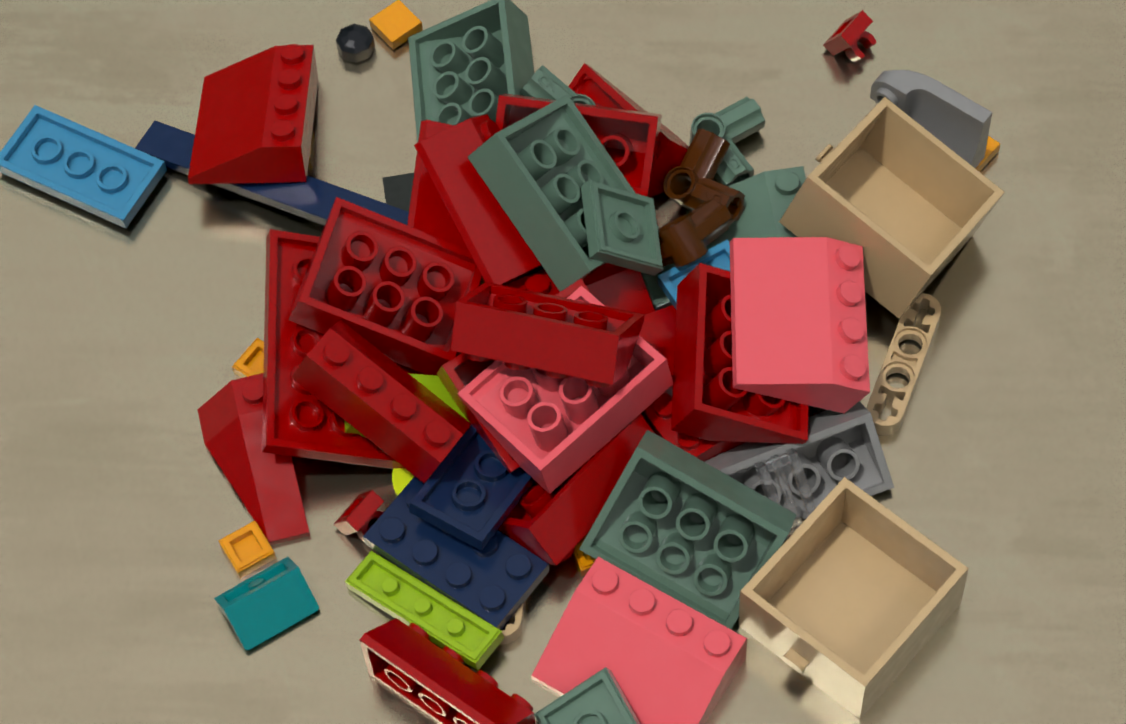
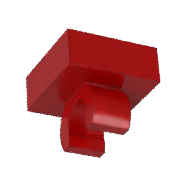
M862 10L846 19L823 46L833 56L845 50L847 57L851 61L857 62L865 56L858 48V42L866 49L876 44L874 36L865 31L873 21Z
M373 490L361 493L333 525L345 536L357 532L358 537L364 541L363 536L369 530L368 524L370 520L377 521L383 514L382 511L376 510L384 500Z

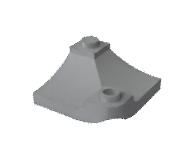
M883 71L872 84L870 94L872 100L878 104L886 97L975 169L985 157L992 112L941 82L914 71Z

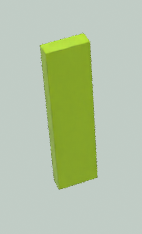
M373 551L369 552L345 581L349 590L392 617L397 618L407 626L410 623L418 625L429 635L430 641L441 648H444V646L451 648L462 657L465 663L476 670L481 668L504 639L501 630Z

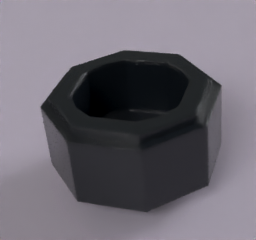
M358 24L342 28L336 39L337 49L343 60L355 63L370 58L375 47L374 38L368 27Z

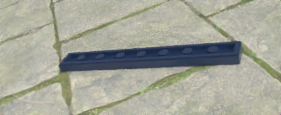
M154 121L135 149L165 161L166 167L188 175L195 135ZM308 175L306 182L213 184L325 225L336 197L407 225L408 211Z

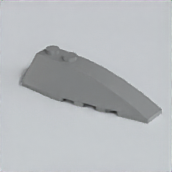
M860 401L845 414L826 410L808 417V441L804 444L745 442L704 461L795 513L796 517L801 516L803 519H806L844 477L870 496L894 488L871 413Z

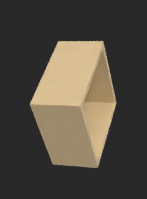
M884 97L835 148L828 144L815 159L821 163L807 176L779 222L797 237H829L863 246L865 292L900 319L970 240L1005 192Z
M844 477L741 589L739 627L860 720L959 607L969 568Z

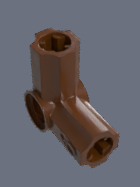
M698 129L680 166L674 167L665 176L663 190L668 197L689 212L696 209L700 204L712 199L721 205H726L732 217L728 224L730 226L732 222L739 220L745 208V195L738 190L712 180L730 143L710 131Z
M714 199L706 201L689 214L678 217L659 228L658 235L663 267L673 263L677 268L682 267L705 255L708 252L706 246L729 229L728 224L732 217L726 205H721Z

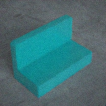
M288 556L214 598L220 611L230 622L245 650L256 647L319 610V605L299 567Z

